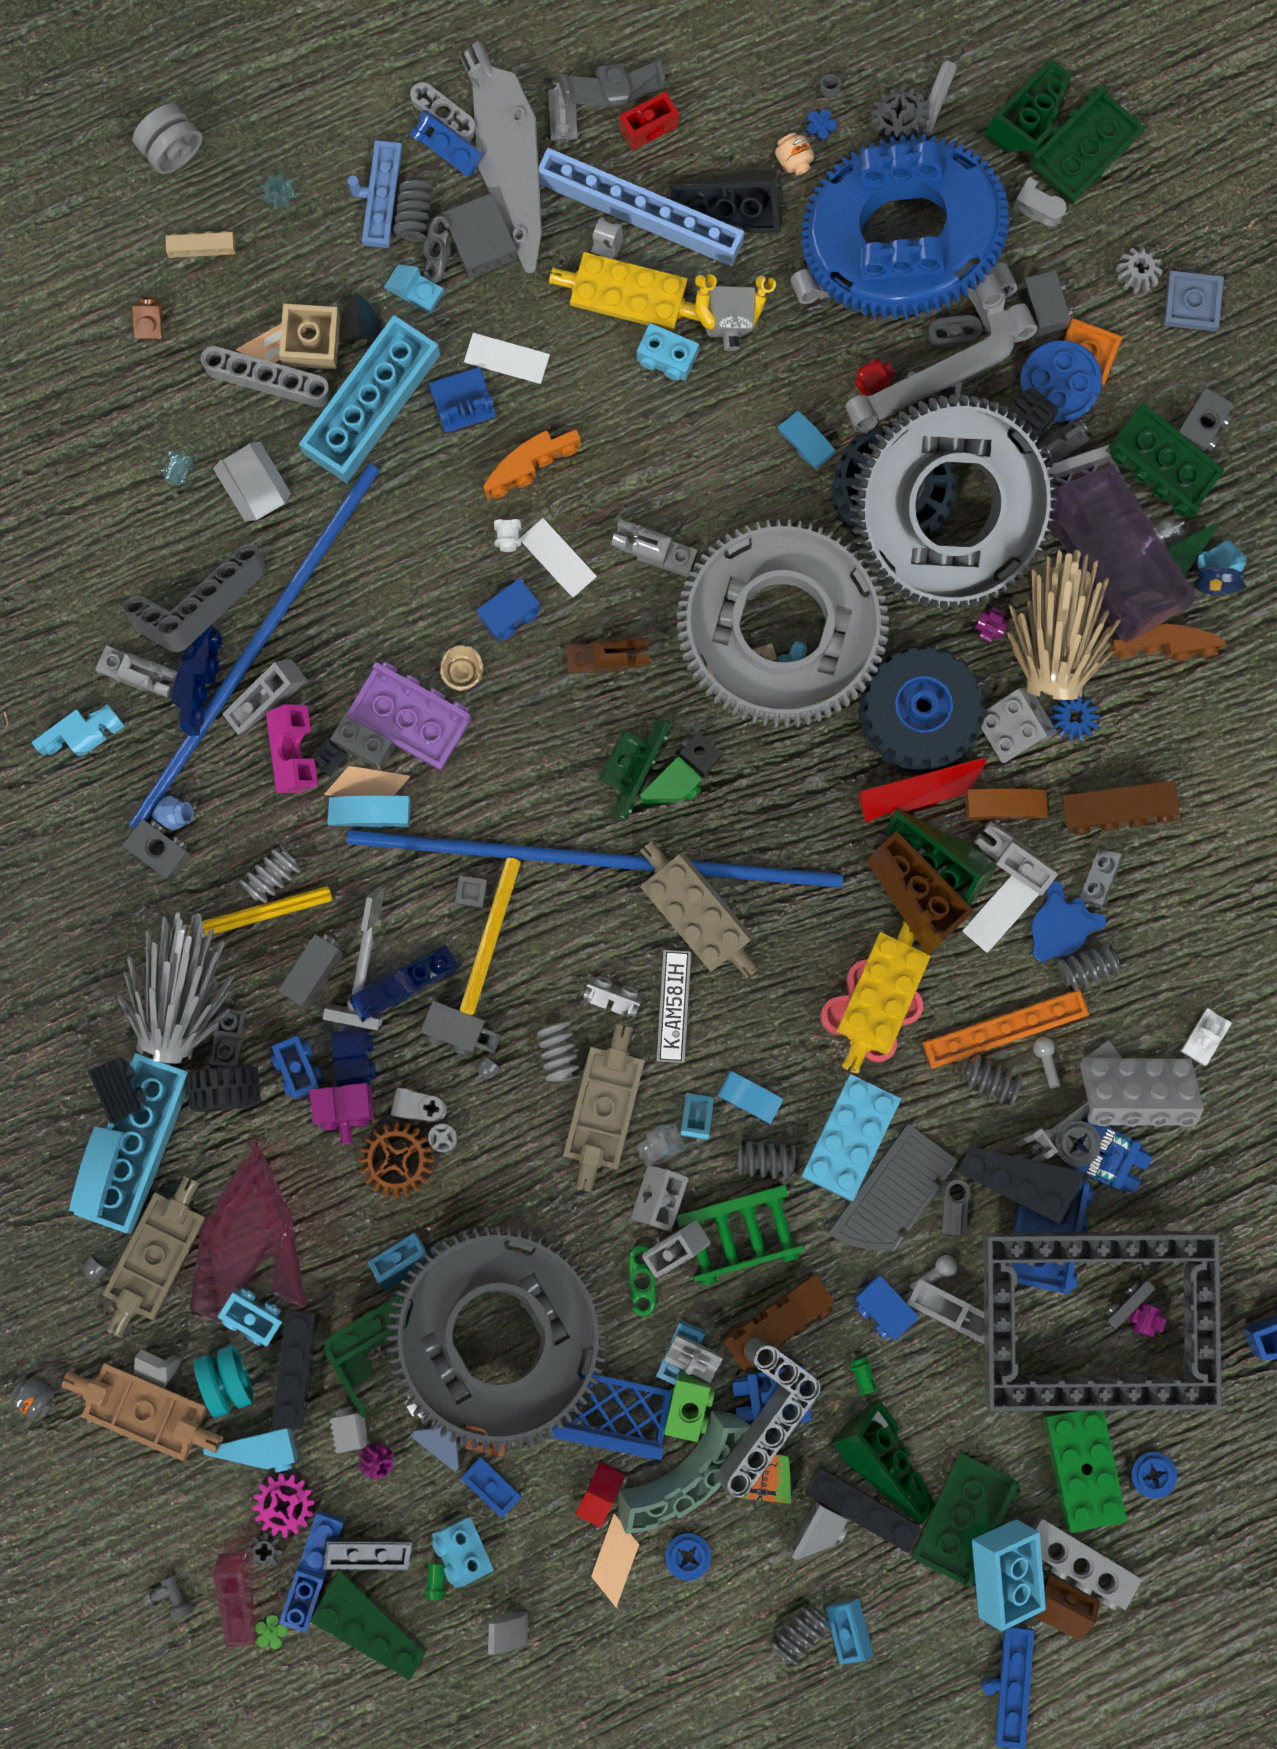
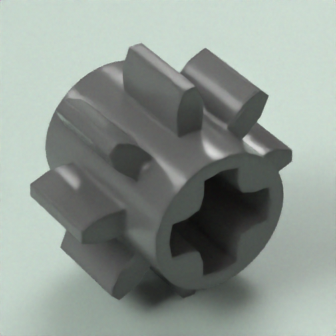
M269 1531L264 1534V1539L262 1540L259 1536L255 1535L253 1541L256 1545L247 1548L248 1552H253L254 1558L250 1563L253 1564L256 1561L261 1563L262 1570L267 1567L269 1561L276 1566L279 1562L275 1556L284 1553V1549L278 1548L277 1544L281 1538L278 1537L275 1540L270 1538ZM267 1544V1549L272 1550L267 1557H264L263 1551H259V1548Z

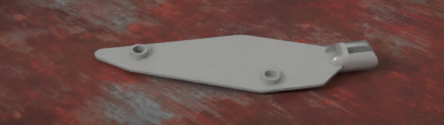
M476 41L472 44L473 47H469L465 50L464 54L460 55V58L473 84L476 147L485 153L478 164V168L490 194L492 193L525 272L533 273L537 265L542 233L536 117L517 75L493 67L483 43Z

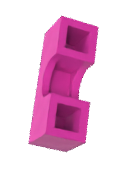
M284 704L266 712L276 793H301L317 787L315 759H303L300 753L302 737L311 732L307 705Z

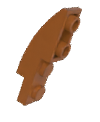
M1148 624L1139 625L1133 631L1134 637L1113 640L1108 648L1109 651H1115L1110 657L1119 656V659H1129L1135 657V653L1146 652V655H1155L1161 653L1162 649H1164L1166 659L1174 658L1176 662L1191 659V655L1201 654L1202 657L1217 655L1218 651L1225 646V640L1212 633L1188 626Z

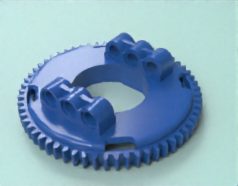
M915 134L911 135L910 140H906L905 136L901 135L900 141L897 142L891 136L890 143L885 144V141L880 139V146L876 147L871 142L868 149L860 147L861 154L859 155L852 151V159L850 161L843 157L842 167L834 164L835 173L827 171L828 180L820 179L821 187L814 188L816 195H810L811 204H806L807 213H803L805 221L801 223L803 229L801 231L803 253L812 276L815 277L817 284L821 285L823 292H827L830 298L835 297L837 304L843 302L846 309L852 306L855 313L862 309L864 316L872 312L874 319L879 314H883L885 320L888 315H893L895 320H897L898 315H904L907 320L909 314H915L916 318H918L919 313L924 311L929 316L930 310L934 308L937 312H940V306L945 304L949 308L950 301L953 299L959 303V296L961 294L968 297L969 288L977 289L976 281L984 283V274L991 275V267H996L997 259L1001 258V250L1005 249V240H1007V231L1009 230V208L1006 193L1003 192V184L999 182V176L994 175L993 167L988 168V162L981 161L980 154L974 156L973 149L965 152L964 144L956 149L954 140L947 145L946 138L943 137L938 143L936 136L933 135L930 141H926L925 134L921 136L920 140H916ZM925 198L941 207L947 216L945 226L938 238L923 237L914 241L899 239L885 245L879 242L867 243L863 238L864 228L870 216L888 201ZM978 257L980 263L974 262L958 279L956 272L971 258ZM839 272L844 278L852 282L853 285L850 288L837 277H834L832 280L830 273Z

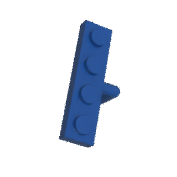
M1012 1626L1004 1630L1000 1679L983 1678L980 1681V1686L987 1695H993L995 1691L999 1692L995 1745L997 1747L1025 1749L1034 1642L1033 1628Z

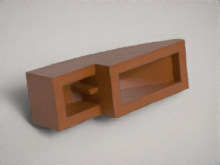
M971 789L965 792L967 821L1048 818L1046 790Z

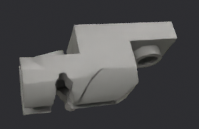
M622 519L619 520L617 532L631 537L632 543L628 541L627 537L614 533L611 546L636 555L638 561L686 577L689 576L697 555V549L673 542L672 537L655 532L649 528L637 526L632 522Z
M107 645L95 669L100 674L144 692L150 691L167 698L171 697L174 691L170 690L169 686L161 684V680H168L175 684H178L179 673L175 670L129 652L124 653Z
M989 820L985 824L986 828L984 831L997 841V844L995 846L992 845L991 840L980 832L975 838L974 843L993 857L998 866L1042 896L1057 877L1058 871L1038 858L1033 850L1020 842L1016 837L992 820Z

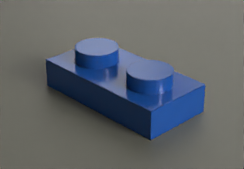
M482 1456L461 1477L501 1518L522 1498V1495Z

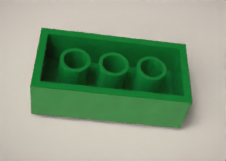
M1063 1410L1043 1414L1042 1420L1065 1529L1073 1533L1128 1522L1104 1410ZM1088 1463L1090 1465L1089 1471L1083 1474L1081 1468L1084 1464Z

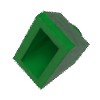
M678 756L640 794V801L643 804L683 803L687 798L691 801L702 790L699 787L702 784V778Z

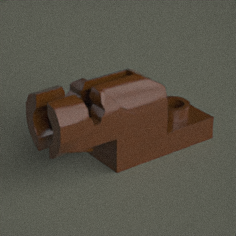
M649 637L594 641V644L567 645L568 674L622 672V668L650 666V653L636 654L634 658L632 657L634 652L649 651Z

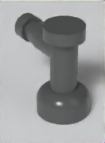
M177 1574L160 1581L162 1584L161 1588L144 1596L147 1605L170 1597L173 1605L170 1611L172 1621L194 1612L190 1603H184L176 1582L179 1580Z

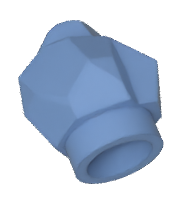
M172 796L164 797L152 812L155 822L162 824L172 831L191 823L194 815L193 807L189 802Z

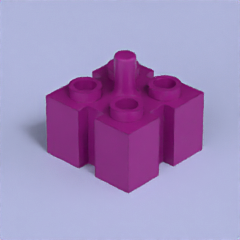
M367 1083L310 1090L313 1124L320 1126L321 1130L324 1129V1131L340 1129L342 1145L352 1144L351 1126H369V1120H375L372 1086Z

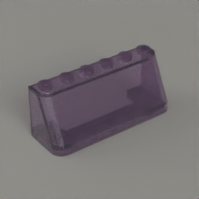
M1113 464L1056 488L1053 496H1057L1058 499L1052 500L1051 506L1056 507L1057 510L1050 511L1049 516L1055 518V521L1049 523L1067 553L1073 555L1075 550L1080 551L1078 569H1082L1083 558L1087 554V571L1090 574L1093 563L1098 560L1091 592L1093 594L1096 584L1101 582L1103 585L1104 580L1109 578L1101 608L1103 612L1109 610L1107 618L1112 626L1116 620L1122 619L1115 629L1122 641L1129 642L1138 638L1194 603L1197 598L1194 588L1190 583H1187L1181 573L1179 564L1170 556L1165 542L1158 537L1153 529L1150 518L1145 516L1139 506L1138 499L1135 495L1131 494L1125 484L1123 475L1116 470Z

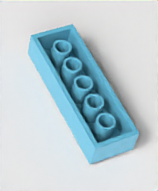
M393 315L299 443L302 453L345 483H348L440 357L438 344Z
M136 1053L131 1063L136 1073L133 1081L137 1088L141 1087L147 1099V1102L144 1103L146 1111L117 1124L108 1123L106 1129L123 1132L111 1188H108L102 1216L74 1212V1215L127 1234H134L188 1091L187 1075L190 1074L184 1070Z

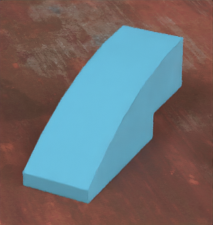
M409 796L329 797L328 825L383 828V826L410 827L411 799Z
M94 1127L77 1176L69 1211L102 1216L108 1188H111L123 1132Z

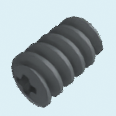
M420 180L405 181L399 186V204L396 208L398 214L395 216L397 224L394 226V233L407 241L425 242L427 237L420 232L428 231V226L421 222L429 221V215L423 212H429L431 206L424 202L432 200V195L426 192L433 191V186Z
M1109 943V949L1103 944L1099 946L1098 952L1094 948L1090 949L1088 956L1086 953L1081 952L1078 954L1077 959L1074 956H1069L1067 963L1062 959L1057 961L1063 984L1066 988L1071 985L1075 991L1079 990L1078 982L1080 981L1086 988L1089 987V978H1092L1096 984L1100 983V974L1106 980H1109L1111 970L1117 977L1120 976V962L1111 943Z
M976 1054L968 1062L959 1085L968 1079V1089L971 1090L978 1084L979 1094L989 1089V1099L999 1094V1103L1002 1104L1008 1098L1010 1099L1009 1108H1011L1022 1086V1074L1017 1073L1011 1079V1069L1008 1068L1001 1074L1002 1067L1000 1064H996L991 1069V1060L986 1059L981 1064V1055Z
M739 1140L737 1154L738 1174L742 1176L745 1169L748 1168L750 1176L753 1177L756 1170L759 1169L761 1177L765 1178L768 1170H771L772 1178L776 1179L779 1171H781L784 1180H787L790 1173L794 1171L796 1146L792 1145L789 1153H787L785 1144H781L778 1151H776L774 1143H770L767 1150H765L763 1142H758L756 1148L753 1149L751 1141H747L745 1147L742 1148L741 1141Z
M811 1603V1610L805 1607L800 1608L804 1616L803 1618L796 1615L792 1616L795 1623L794 1627L787 1623L784 1624L787 1631L786 1635L778 1631L776 1632L779 1640L778 1643L771 1640L767 1641L770 1647L787 1665H789L788 1662L794 1665L799 1664L797 1653L804 1657L807 1656L805 1645L813 1649L816 1647L813 1637L819 1640L824 1639L821 1628L829 1632L832 1630L827 1619Z

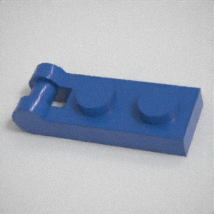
M423 110L419 116L420 122L417 126L413 127L410 135L416 140L423 142L467 177L472 176L485 153L434 114ZM429 126L435 129L432 136L426 132Z

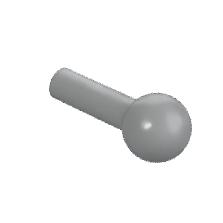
M1039 1037L1033 1043V1051L1036 1056L1042 1059L1049 1088H1057L1060 1086V1082L1052 1057L1055 1051V1044L1049 1037Z
M942 1255L937 1259L935 1268L920 1279L932 1284L941 1277H952L958 1269L957 1261L950 1255ZM919 1279L909 1286L912 1292Z

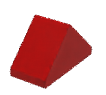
M599 1462L575 1515L601 1527L613 1505L625 1474Z

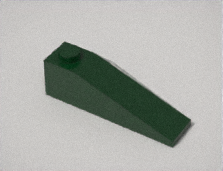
M1050 59L994 115L984 136L1004 152L1036 150L1052 131L1072 74L1053 59Z

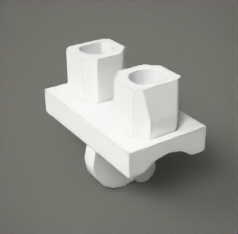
M1207 1008L1181 1049V1052L1206 1066L1232 1023Z

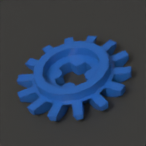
M1078 696L1077 700H1059L1062 704L1061 707L1053 705L1052 709L1058 711V714L1051 715V719H1058V723L1053 725L1055 729L1058 727L1063 729L1059 736L1063 737L1067 732L1069 733V741L1073 740L1074 735H1078L1079 741H1083L1082 733L1085 732L1091 737L1092 733L1089 728L1098 729V725L1093 722V719H1100V715L1092 714V711L1098 709V706H1088L1092 700L1090 697L1085 702H1082V697ZM1069 711H1081L1083 714L1080 717L1082 722L1074 721L1071 723L1069 721L1071 717Z

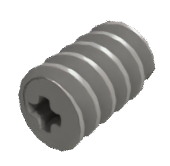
M281 845L282 853L274 849L271 851L274 860L267 857L263 858L265 868L257 864L255 865L257 875L250 872L246 873L249 880L248 883L241 879L238 880L256 901L260 900L267 903L266 892L275 896L274 885L284 888L282 878L291 881L293 880L290 873L291 870L297 873L301 872L297 862Z
M571 1022L544 1026V1029L537 1032L538 1037L546 1038V1040L539 1043L540 1048L548 1049V1051L541 1054L542 1059L550 1060V1062L543 1065L544 1070L552 1071V1073L545 1077L546 1081L561 1082L581 1077L572 1075V1072L579 1069V1065L570 1064V1061L577 1058V1054L568 1053V1050L573 1048L575 1043L566 1042V1039L571 1037L573 1033L564 1031V1028L569 1026Z

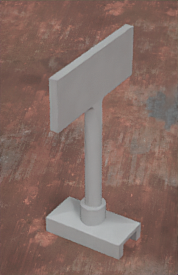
M379 886L366 899L361 931H364L361 941L352 996L348 997L347 1007L328 1004L324 1009V1020L378 1030L379 1026H382L383 1014L363 1010L365 1002L363 992L373 943L374 924L380 919L385 887Z
M1108 1040L1085 1058L1122 1057ZM1086 1102L1051 1130L1046 1129L1043 1131L1040 1128L1016 1142V1145L1021 1147L1026 1144L1035 1156L1031 1159L1032 1161L1042 1162L1058 1152L1054 1144L1060 1128L1070 1122L1081 1121L1087 1117L1090 1112L1089 1103Z

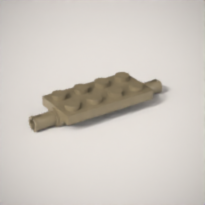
M654 840L649 842L639 852L655 868V874L640 886L711 972L724 961L731 960L745 979L750 977L759 969L743 950L745 948L744 945L754 938L683 851L673 860L671 858L668 859L655 844Z
M620 1024L615 1025L610 1048L601 1050L590 1047L563 1154L564 1157L579 1160V1163H581L575 1188L582 1190L584 1181L587 1179L585 1191L593 1192L592 1189L598 1168L604 1166L618 1170L645 1060L630 1057L629 1053H627L633 1028L626 1026L624 1035L621 1037L623 1025Z
M184 1175L173 1198L170 1197L169 1199L156 1192L152 1196L103 1293V1296L113 1300L117 1307L108 1327L105 1329L107 1332L114 1333L113 1335L122 1338L132 1315L140 1314L155 1320L207 1218L191 1210L190 1206H188L197 1187L200 1185L198 1181Z

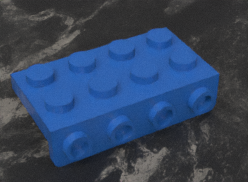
M1085 1182L1064 1226L1018 1203L1013 1232H1086L1088 1217L1084 1215L1086 1205L1090 1206L1093 1197V1189L1090 1188V1182ZM1054 1262L1034 1263V1265L1012 1263V1268L1017 1273L1018 1284L1069 1294L1070 1289H1075L1077 1283V1273L1074 1272L1076 1262H1063V1265H1057Z

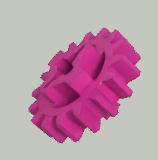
M280 1473L278 1481L272 1475L268 1478L269 1486L265 1483L259 1485L263 1493L254 1494L253 1498L258 1500L259 1504L254 1505L252 1510L260 1512L255 1521L263 1520L265 1522L262 1527L263 1531L269 1527L273 1528L272 1536H276L280 1530L283 1537H288L290 1529L295 1534H298L300 1532L299 1524L304 1527L308 1526L309 1522L305 1517H312L315 1513L309 1509V1506L316 1503V1500L309 1499L308 1497L313 1492V1489L305 1490L303 1488L306 1483L305 1479L297 1483L296 1474H292L289 1479H286L285 1473ZM282 1486L292 1487V1488H294L297 1492H296V1493L287 1492V1491H285L284 1487H282ZM271 1491L273 1499L271 1505L266 1508V1498ZM281 1499L290 1502L287 1511L285 1508L281 1510L278 1508ZM303 1502L301 1515L297 1518V1505ZM274 1516L281 1518L286 1524L277 1523L271 1518Z

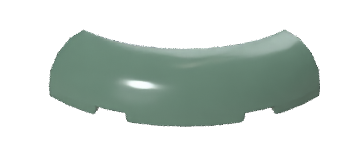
M712 1411L706 1433L703 1434L695 1449L680 1465L653 1482L639 1487L619 1490V1516L625 1533H637L660 1527L659 1523L675 1516L681 1518L705 1502L721 1486L717 1478L718 1471L749 1429V1424L734 1414L724 1411Z

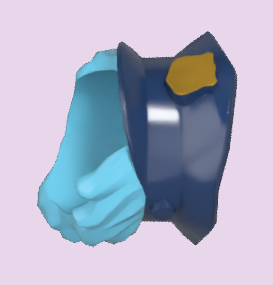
M1223 541L1211 550L1201 552L1198 556L1199 571H1197V576L1199 578L1192 584L1198 591L1218 596L1235 593L1247 588L1242 580L1244 578L1242 570L1247 563L1246 557L1243 552L1237 550V546L1233 542Z

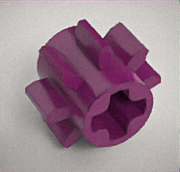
M993 607L991 612L983 611L976 625V629L981 631L979 638L990 643L994 637L997 639L1002 638L1009 623L1008 620L1003 618L1005 611Z
M1142 1303L1140 1310L1135 1309L1129 1318L1130 1322L1135 1323L1133 1331L1153 1338L1156 1331L1163 1333L1167 1320L1160 1317L1162 1310Z
M378 1442L377 1445L369 1444L360 1453L359 1459L363 1463L358 1468L365 1476L368 1475L372 1480L376 1477L383 1478L393 1468L394 1464L390 1458L394 1456V1453L381 1442Z

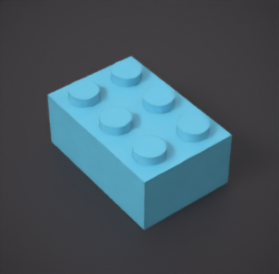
M1016 1519L972 1539L980 1619L998 1630L1004 1631L1046 1610L1039 1531Z

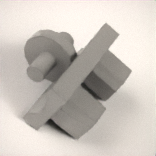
M677 1333L664 1360L685 1370V1373L688 1375L693 1374L711 1383L723 1359V1355Z

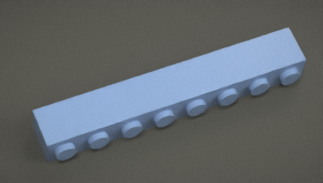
M547 148L538 167L539 185L731 267L743 245V230L550 148Z

